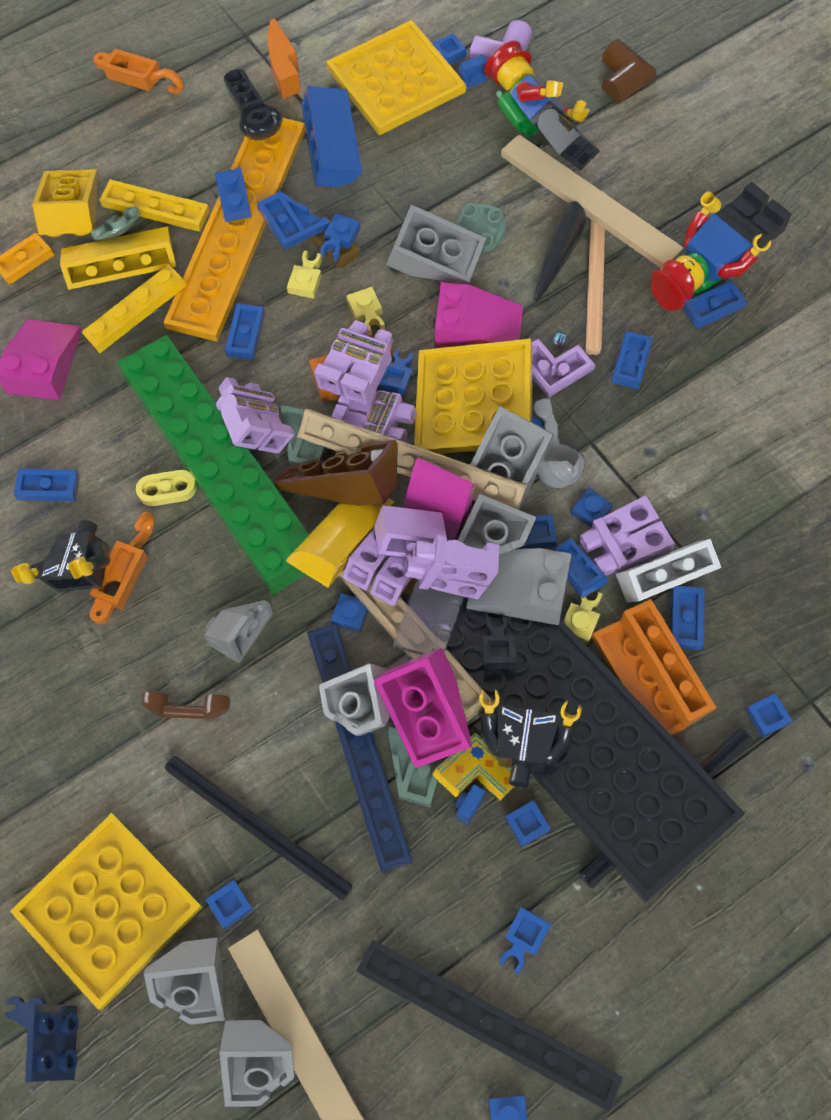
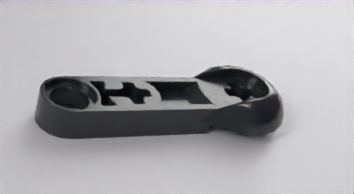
M235 69L226 73L223 79L227 91L241 113L239 122L241 132L252 140H265L275 135L280 130L282 124L281 112L274 107L264 104V101L243 70Z

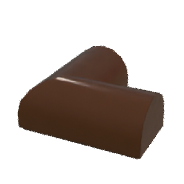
M620 39L612 41L604 51L602 62L615 73L603 81L601 89L618 104L655 78L656 69Z

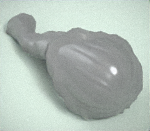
M543 398L535 402L534 411L536 416L543 419L544 429L553 433L554 436L537 474L541 482L547 487L564 488L573 485L579 479L587 463L583 453H578L577 450L560 444L558 423L553 415L550 399Z

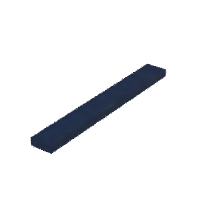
M337 623L307 632L322 683L352 671ZM334 721L381 873L413 863L372 733L369 732L356 736L348 731L346 727Z

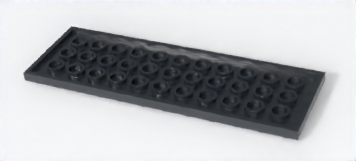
M418 587L402 599L491 698V702L495 699L496 689L499 694L498 705L561 714L564 702L568 701L566 712L570 715L577 714L579 704L581 705L582 713L579 719L573 722L575 730L569 749L555 764L546 765L543 773L533 771L530 773L644 903L649 901L745 815V812L561 619L559 625L467 609L468 597L437 591L431 587L428 590ZM486 617H491V624L494 627L502 626V617H507V632L505 635H514L517 659L516 669L484 670L482 636H489L486 632Z

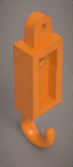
M114 49L111 54L100 52L93 57L95 66L98 69L104 70L107 79L150 92L160 79L168 78L176 85V87L169 85L167 88L169 92L179 94L184 90V82L178 73L166 68L160 70L158 61L119 49Z
M149 511L143 512L138 517L134 528L137 531L140 530V532L129 544L116 541L109 554L111 561L106 566L102 588L92 589L90 592L95 602L89 614L96 624H105L110 619L114 608L123 610L148 559L147 554L141 548L149 539L154 529L155 519ZM111 581L120 583L115 596L105 594Z

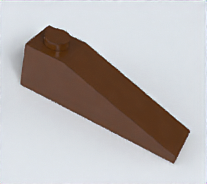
M395 439L361 445V451L347 455L344 450L337 452L334 457L322 463L317 458L286 467L273 481V485L278 490L356 506H380L388 500V497L397 486V441Z

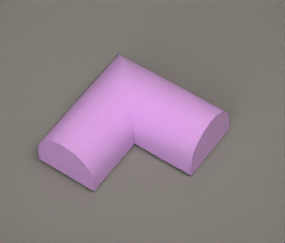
M514 20L509 24L502 41L476 35L471 45L469 60L483 55L486 61H488L502 45L512 40L520 42L522 50L527 51L532 38L531 27L524 21Z
M539 338L532 342V379L548 398L595 369V364L579 345L554 358Z

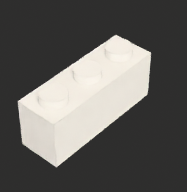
M711 539L694 542L617 573L616 576L626 602H636L722 567Z

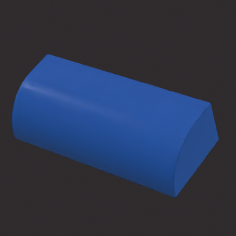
M307 86L301 105L315 186L339 187L355 181L362 173L347 90Z

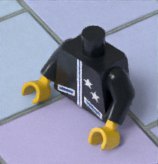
M81 520L76 533L61 534L56 538L50 553L43 561L35 563L30 567L28 563L19 564L11 569V573L17 583L31 584L35 579H40L58 592L102 588L105 569L111 561L108 544L95 535L97 531L95 523Z
M496 689L495 699L492 702H486L483 699V690L479 694L480 704L484 707L481 711L482 737L490 754L498 757V765L511 768L510 785L528 787L531 771L543 773L546 765L555 764L569 749L575 730L573 722L579 719L582 713L580 704L575 715H570L566 712L568 701L564 702L561 714L498 705L499 694Z

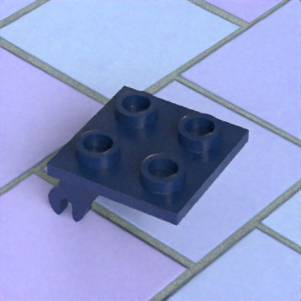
M19 996L8 998L5 1003L15 1004V1010L5 1012V1016L28 1029L25 1082L75 1080V1068L77 1065L76 1031L79 1024L77 1006L47 1004L43 998L38 997L30 999L28 1003H25L24 999Z

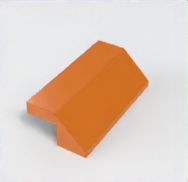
M651 599L624 611L620 621L592 634L591 638L611 673L671 736L682 732L717 708Z

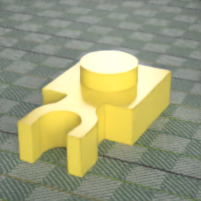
M304 250L302 255L303 266L294 265L287 285L288 294L314 299L321 279V270H318L321 265L322 256L320 253H317L316 259L309 261L308 251Z
M372 287L346 295L347 303L355 320L365 321V324L368 326V337L372 336V325H377L380 329L385 330V324L379 316L382 315V307Z
M598 592L597 598L594 601H589L586 597L582 598L580 596V606L571 603L564 619V623L587 645L600 616L599 613L592 611L599 605L602 597L600 592Z

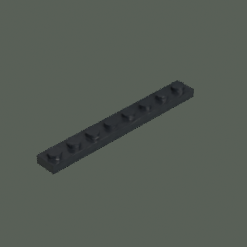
M372 939L356 970L357 973L609 1112L622 1082V1076Z

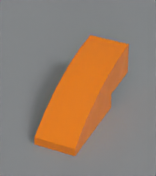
M275 18L271 19L268 28V50L272 75L282 99L301 92L297 52Z

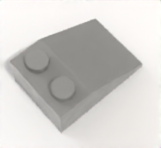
M411 205L386 265L414 277L468 285L486 238Z
M499 406L470 465L526 484L527 488L522 501L523 504L554 434Z
M541 548L513 549L499 554L498 574L478 600L468 598L467 609L559 625L571 554Z

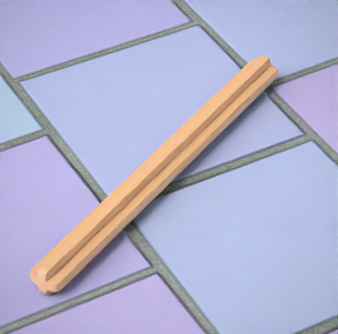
M591 219L586 353L598 355L602 348L605 229Z

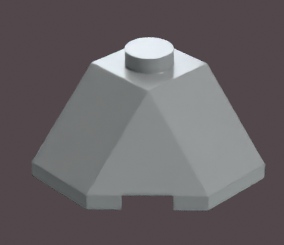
M479 494L458 541L468 547L483 549L487 543L499 545V554L525 545L536 517Z
M263 600L221 610L218 616L211 618L205 627L204 637L208 645L240 663L274 614L271 605Z
M369 663L320 684L319 690L324 715L340 723L356 736H361L386 726L390 715L373 680L388 669Z
M218 938L182 942L144 970L149 1001L160 1008L164 1005L179 1013V1019L190 1025L225 1020L223 964Z
M261 1020L225 1021L219 1051L225 1107L261 1106L270 1099L271 1092L279 1085L285 1086L294 1079L293 1047Z

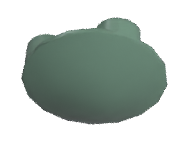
M466 204L455 222L456 225L486 238L480 254L491 251L500 243L505 234L506 223L504 215L500 209L490 204Z
M137 206L129 207L122 212L123 216L119 218L116 214L105 218L102 221L103 225L90 231L94 240L115 238L128 231L141 215Z

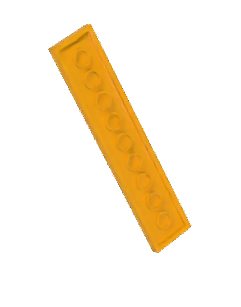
M282 118L280 130L268 139L252 140L245 136L230 170L238 168L242 170L252 217L225 222L220 196L218 197L183 276L187 286L175 295L163 322L165 329L218 342L267 224L257 209V202L281 191L306 131L305 123Z

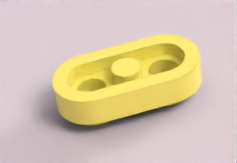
M186 470L147 475L141 478L136 485V493L140 501L147 506L186 501L192 498L197 490L195 479ZM180 486H187L185 490L178 491ZM151 491H157L155 495L149 496V493Z

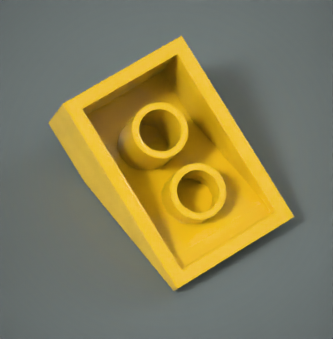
M97 169L44 171L32 203L39 235L58 237L62 234L74 233L77 236H84L95 228L97 216Z

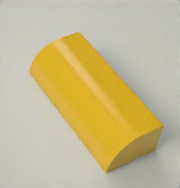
M168 226L62 248L60 266L68 290L159 271L168 264L172 268L176 267V259Z
M388 498L380 506H356L339 502L288 557L286 562L329 588L346 568L350 556L370 532L374 530L382 506L392 507L395 501Z

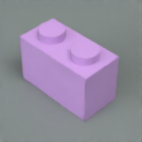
M382 506L374 526L377 550L380 555L408 557V555H413L417 540L432 543L437 535L446 536L441 512Z

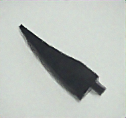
M577 201L570 202L564 207L548 244L533 298L537 302L575 249L586 226L584 208Z

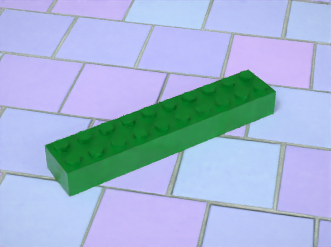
M167 334L118 361L117 364L125 382L186 471L191 473L197 487L271 595L273 596L305 576L304 572L289 564L286 560L309 536L308 532L249 449L234 446L221 410H218L214 400Z

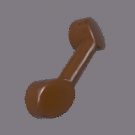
M144 692L141 704L147 710L162 718L210 720L220 717L230 709L231 698L224 695L211 694L205 696L204 706L167 705L168 695L160 692Z

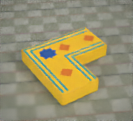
M476 733L470 737L472 742L471 748L450 755L432 774L455 797L475 779L480 781L500 801L515 787L509 784L511 768L499 766L498 757L490 754L485 741Z

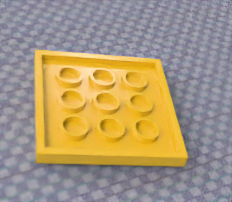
M413 20L326 61L327 70L341 88L347 90L348 97L379 136L466 92L464 81Z
M531 339L419 350L414 446L437 454L477 451L499 406L532 422L533 345Z
M111 813L10 912L94 1006L102 1011L203 907L125 825Z

